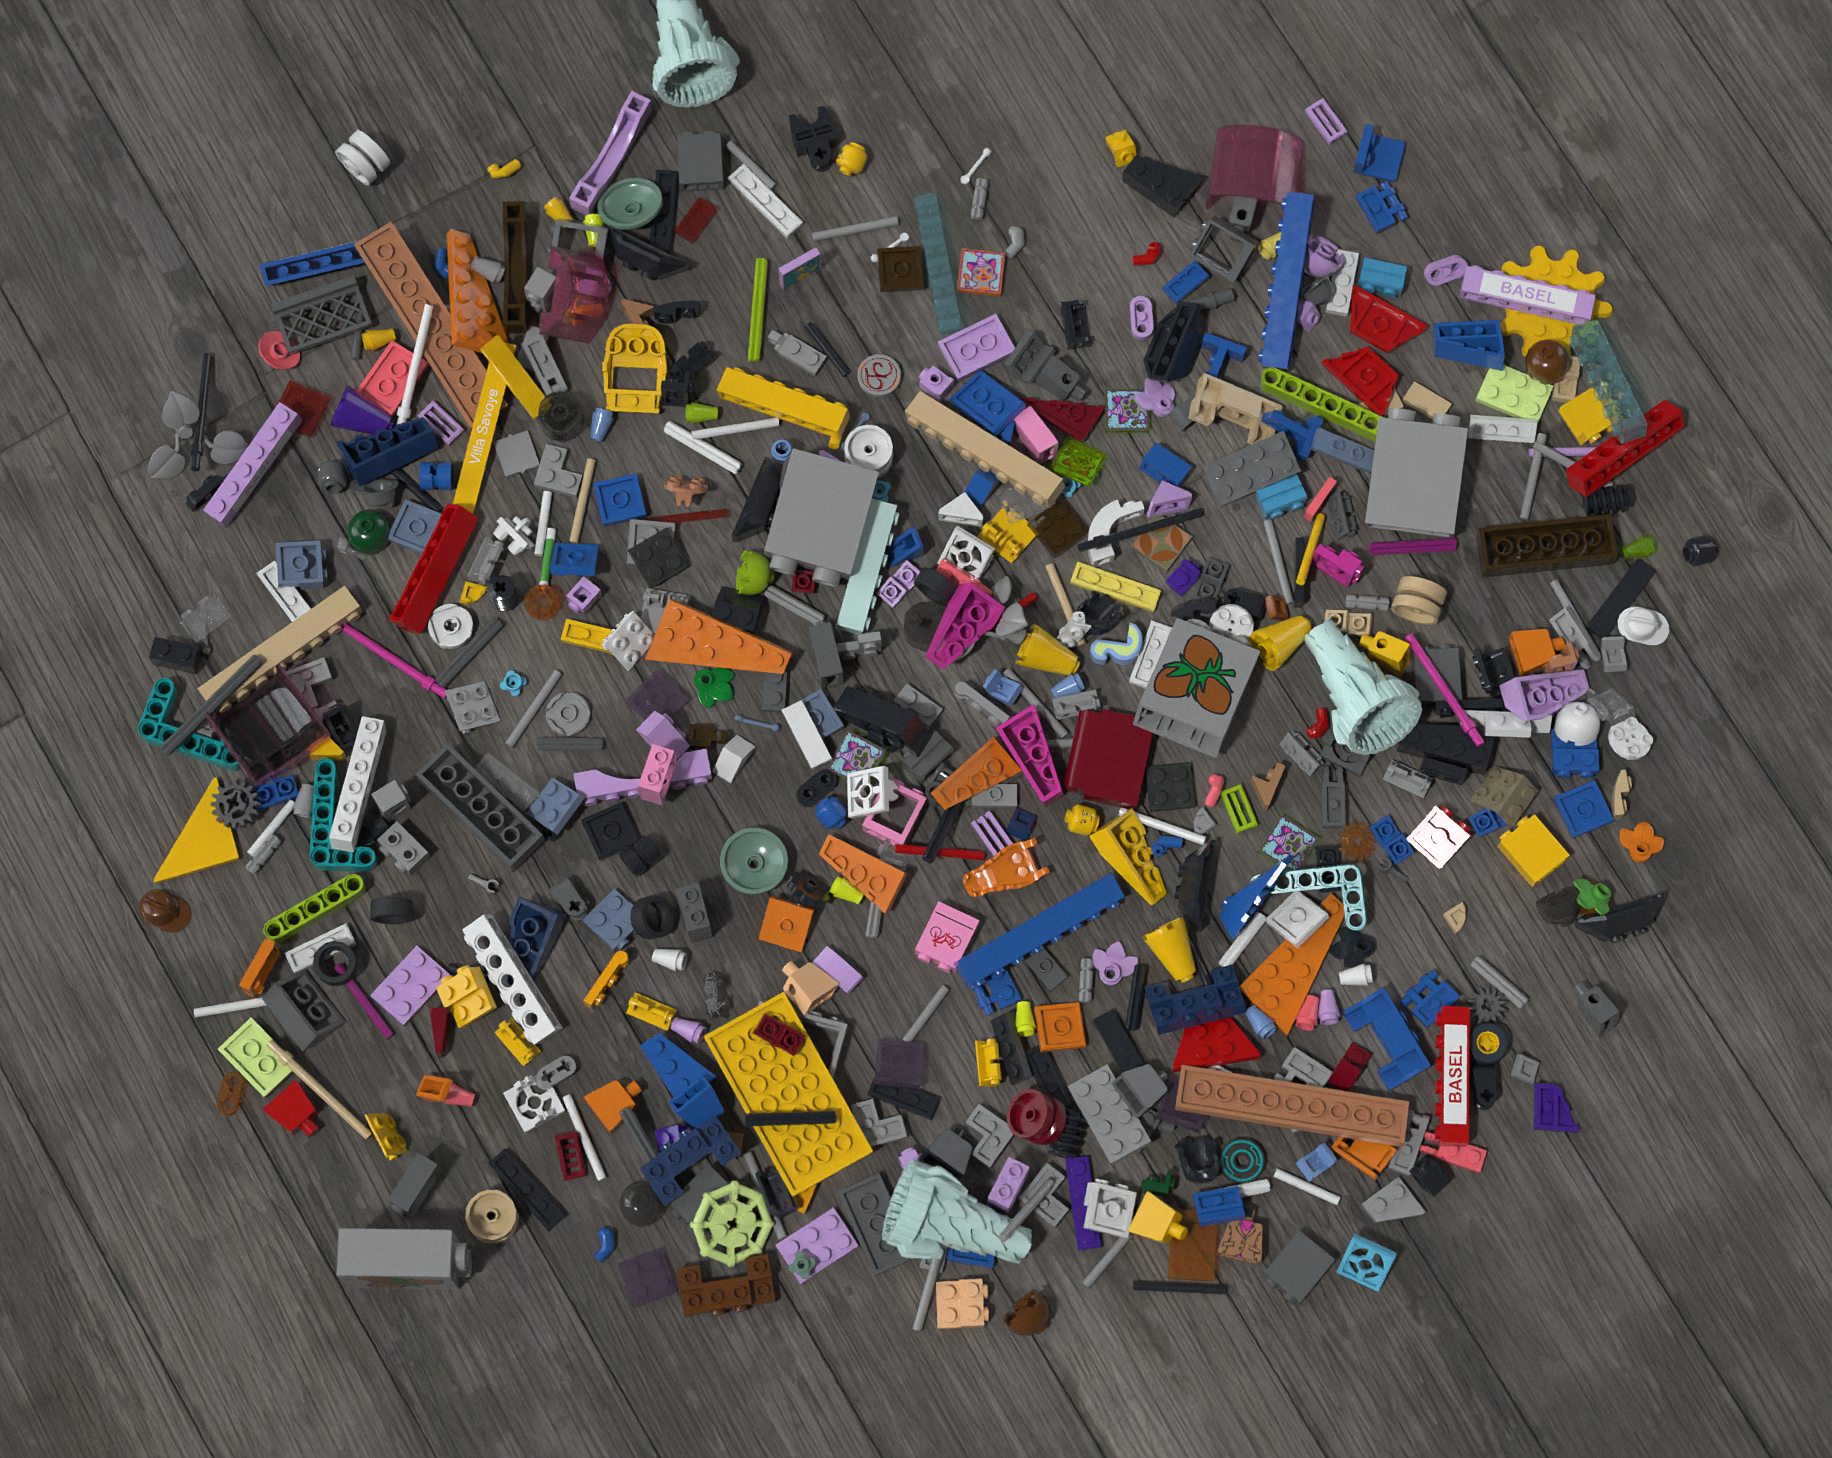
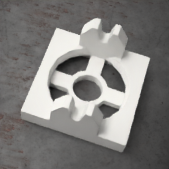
M957 526L938 564L943 558L954 563L951 555L953 553L958 561L957 566L961 569L970 564L977 568L974 571L966 572L979 580L989 567L990 561L994 558L992 554L995 548ZM959 541L969 542L966 548L959 549L956 547ZM975 546L981 552V562L974 558L972 551ZM962 551L970 555V562H963L961 560L960 553Z
M881 766L847 773L849 818L889 812V802L898 798V795L893 792V790L898 789V786L894 781L888 780V767ZM870 776H874L879 780V786L870 784ZM869 786L870 794L864 798L863 796H866V792L863 789ZM880 793L879 801L871 807V799L874 794Z
M543 1074L542 1081L547 1080L549 1082L547 1076ZM532 1075L526 1076L522 1081H517L513 1088L503 1093L525 1134L566 1112L553 1087L542 1095L532 1092L530 1086L536 1085L535 1076L532 1077ZM524 1090L527 1095L525 1104L518 1107V1096ZM535 1096L541 1099L539 1108L532 1109L528 1106V1101L531 1097ZM551 1098V1108L543 1112L544 1101ZM529 1110L536 1112L537 1116L534 1119H529L522 1114Z

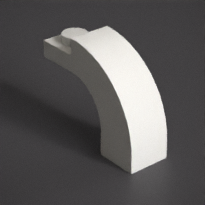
M1118 500L1107 504L1093 519L1089 529L1088 541L1093 540L1095 536L1109 535L1116 525L1143 516L1144 506L1142 501H1129L1123 507H1120ZM1107 544L1102 549L1097 550L1094 548L1088 550L1092 567L1114 561L1115 554L1111 544Z

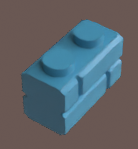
M1364 257L1358 287L1369 293L1381 292L1389 298L1400 296L1407 266Z
M1294 475L1256 490L1255 499L1264 519L1271 517L1272 520L1282 517L1285 511L1291 509L1292 512L1302 509L1307 501V495L1298 475Z

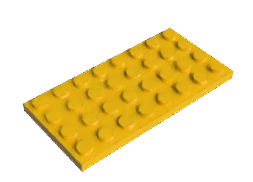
M784 992L704 1036L746 1114L836 1111V1123L753 1126L792 1197L873 1153ZM763 1013L806 1036L795 1056L752 1034Z

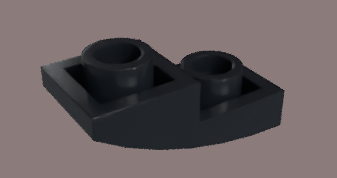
M676 301L654 308L655 320H658L660 323L669 324L677 322L678 314L684 318L699 317L700 301Z
M1199 598L1183 602L1173 608L1171 617L1187 621L1194 617L1196 610H1199V613L1211 614L1212 611L1216 612L1219 598Z
M1337 844L1315 846L1317 867L1340 865ZM1331 871L1323 873V879L1326 882L1331 883L1334 881L1335 876ZM1342 887L1322 888L1319 891L1320 893L1342 891Z

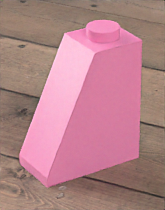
M1031 406L1024 409L1012 420L1015 422V431L1036 463L1042 465L1057 457V439Z

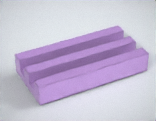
M1324 98L1305 109V113L1329 145L1333 141L1339 140L1341 136L1347 135L1348 131ZM1319 106H1321L1324 109L1329 118L1335 124V126L1339 130L1338 133L1332 127L1326 116L1319 109ZM1312 110H1314V111L1316 112V114H1317L1318 117L1321 119V121L1324 123V125H1325L1326 128L1329 130V132L1332 134V136H1330V134L1327 132V130L1325 129V127L1322 125V123L1319 121V119L1317 118V116L1314 114V112H1313Z
M434 401L417 415L418 418L424 417L433 432L448 446H451L452 442L456 441L458 436L465 432ZM434 408L456 431L453 432L430 410ZM427 414L430 418H432L445 432H447L450 435V437L448 438L446 435H444L431 421H429L425 417V415Z
M989 810L985 815L971 822V826L994 857L997 852L978 826L982 823L1000 850L1005 847L986 822L987 819L992 823L1007 846L1013 843Z

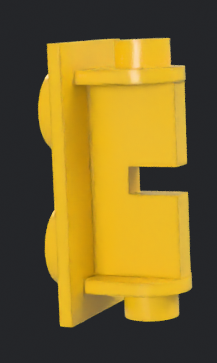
M635 992L634 996L630 998L626 1014L668 1031L677 1010Z
M512 1018L499 1024L500 1028L494 1032L523 1066L541 1052L536 1045H533V1043L526 1039L524 1031Z
M987 1039V1042L975 1041L979 1086L997 1087V1085H1000V1080H1002L1000 1063L994 1062V1060L999 1059V1045L996 1043V1039Z

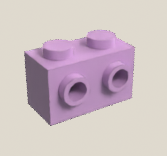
M654 711L636 729L650 747H652V744L674 750L676 760L690 746L685 740L686 735L679 728H674L672 725L674 721L666 713L661 715Z

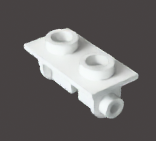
M1080 611L1074 612L1071 621L1059 631L1056 639L1067 648L1075 647L1091 628V625L1085 624L1084 613Z

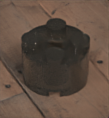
M554 392L547 395L541 401L538 416L541 428L547 437L560 443H565L575 438L581 432L584 425V416L581 404L574 395L568 392Z
M936 602L917 603L905 613L904 636L908 644L913 648L924 652L928 651L945 612ZM926 624L927 626H930V628L926 629L924 626L922 627V625Z

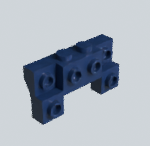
M1233 965L1210 970L1212 985L1173 995L1169 991L1167 982L1144 987L1157 1034L1161 1035L1184 1028H1191L1196 1025L1215 1022L1219 1019L1246 1013L1245 1003L1239 989Z
M716 1115L694 1130L688 1128L679 1134L681 1139L674 1144L669 1141L663 1145L658 1156L639 1168L665 1207L684 1194L675 1178L707 1155L713 1153L723 1167L730 1160L742 1154Z

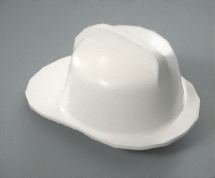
M1630 607L1625 609L1618 618V629L1621 635L1630 641L1647 645H1658L1663 643L1669 634V624L1666 618L1661 613L1653 610Z

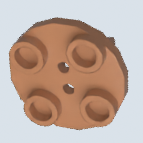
M671 475L670 480L664 482L665 489L676 493L677 506H680L684 500L685 506L689 507L694 494L708 491V486L703 478L683 480L682 476Z

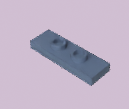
M1321 428L1316 429L1310 450L1364 472H1372L1375 450Z

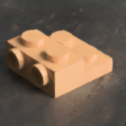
M982 1279L936 1282L938 1329L984 1328V1321H989L988 1307H983V1298H988L987 1284H982Z

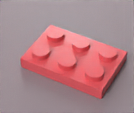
M391 341L356 391L393 417L398 407L402 404L413 353L396 342ZM422 358L416 383L429 366V363Z

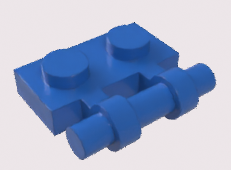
M1388 181L1380 185L1383 190L1380 193L1373 186L1357 194L1355 197L1376 234L1395 225L1396 221L1393 216H1398L1401 222L1408 219L1404 204L1399 202L1396 197L1397 192L1394 187L1389 185ZM1385 199L1389 200L1392 208L1388 209L1384 202Z
M1007 970L995 977L993 974L986 976V982L976 988L973 985L969 986L971 991L975 992L979 1000L978 1005L980 1009L984 1010L986 1016L994 1013L992 1004L997 1003L1000 1010H1003L1021 1001ZM987 984L993 994L990 997L986 996L982 988Z
M1431 970L1427 975L1424 974L1419 979L1420 982L1412 989L1409 988L1405 992V996L1400 1000L1401 1004L1405 1007L1411 1002L1416 1005L1411 1013L1426 1028L1435 1021L1436 1012H1439L1442 1006H1451L1460 997L1444 980L1438 986L1433 982L1438 977L1434 970ZM1426 988L1429 989L1431 993L1422 999L1419 994Z

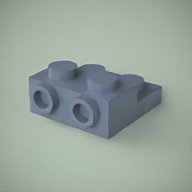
M320 541L276 543L278 588L301 586V590L323 588V582H327V569H322V562L326 561L325 548H321Z
M613 889L582 920L614 953L618 949L620 951L623 950L630 942L628 939L634 933L636 934L630 920L633 905L616 889Z

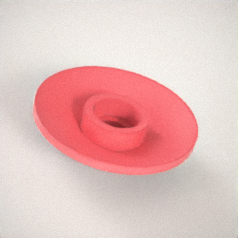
M270 331L261 337L259 352L267 364L279 370H289L297 365L300 359V352L289 355L281 332ZM291 338L289 342H290L291 347H294V346H296L297 344H296V342Z

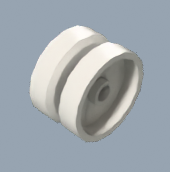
M356 130L349 137L350 145L343 143L335 153L340 162L354 177L363 184L370 185L377 178L376 171L383 172L391 163L384 151L368 135L360 130Z
M864 425L857 427L850 432L845 440V462L879 472L877 479L882 477L892 465L893 445L890 436L878 426Z

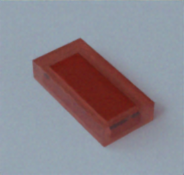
M699 197L675 228V234L693 245L716 214L717 208Z

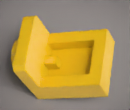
M1123 130L1106 136L1107 145L1114 155L1117 167L1129 164L1136 156V150L1127 131Z

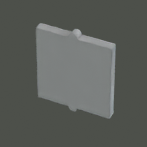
M528 430L515 435L509 434L508 437L493 442L506 478L518 473L524 474L527 470L539 467L540 464Z

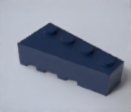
M424 417L397 424L391 430H385L384 428L376 430L377 434L363 437L362 434L355 436V440L344 443V440L336 442L342 461L359 487L438 449L433 430Z

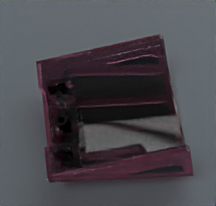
M279 663L276 665L277 674L245 699L213 718L209 712L204 713L207 725L256 787L276 778L298 764L331 736Z

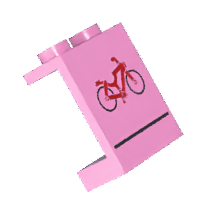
M938 901L915 948V954L918 955L917 958L927 964L930 961L937 964L938 968L946 973L951 971L956 973L957 969L953 963L962 958L973 934L976 933L979 927L980 920Z

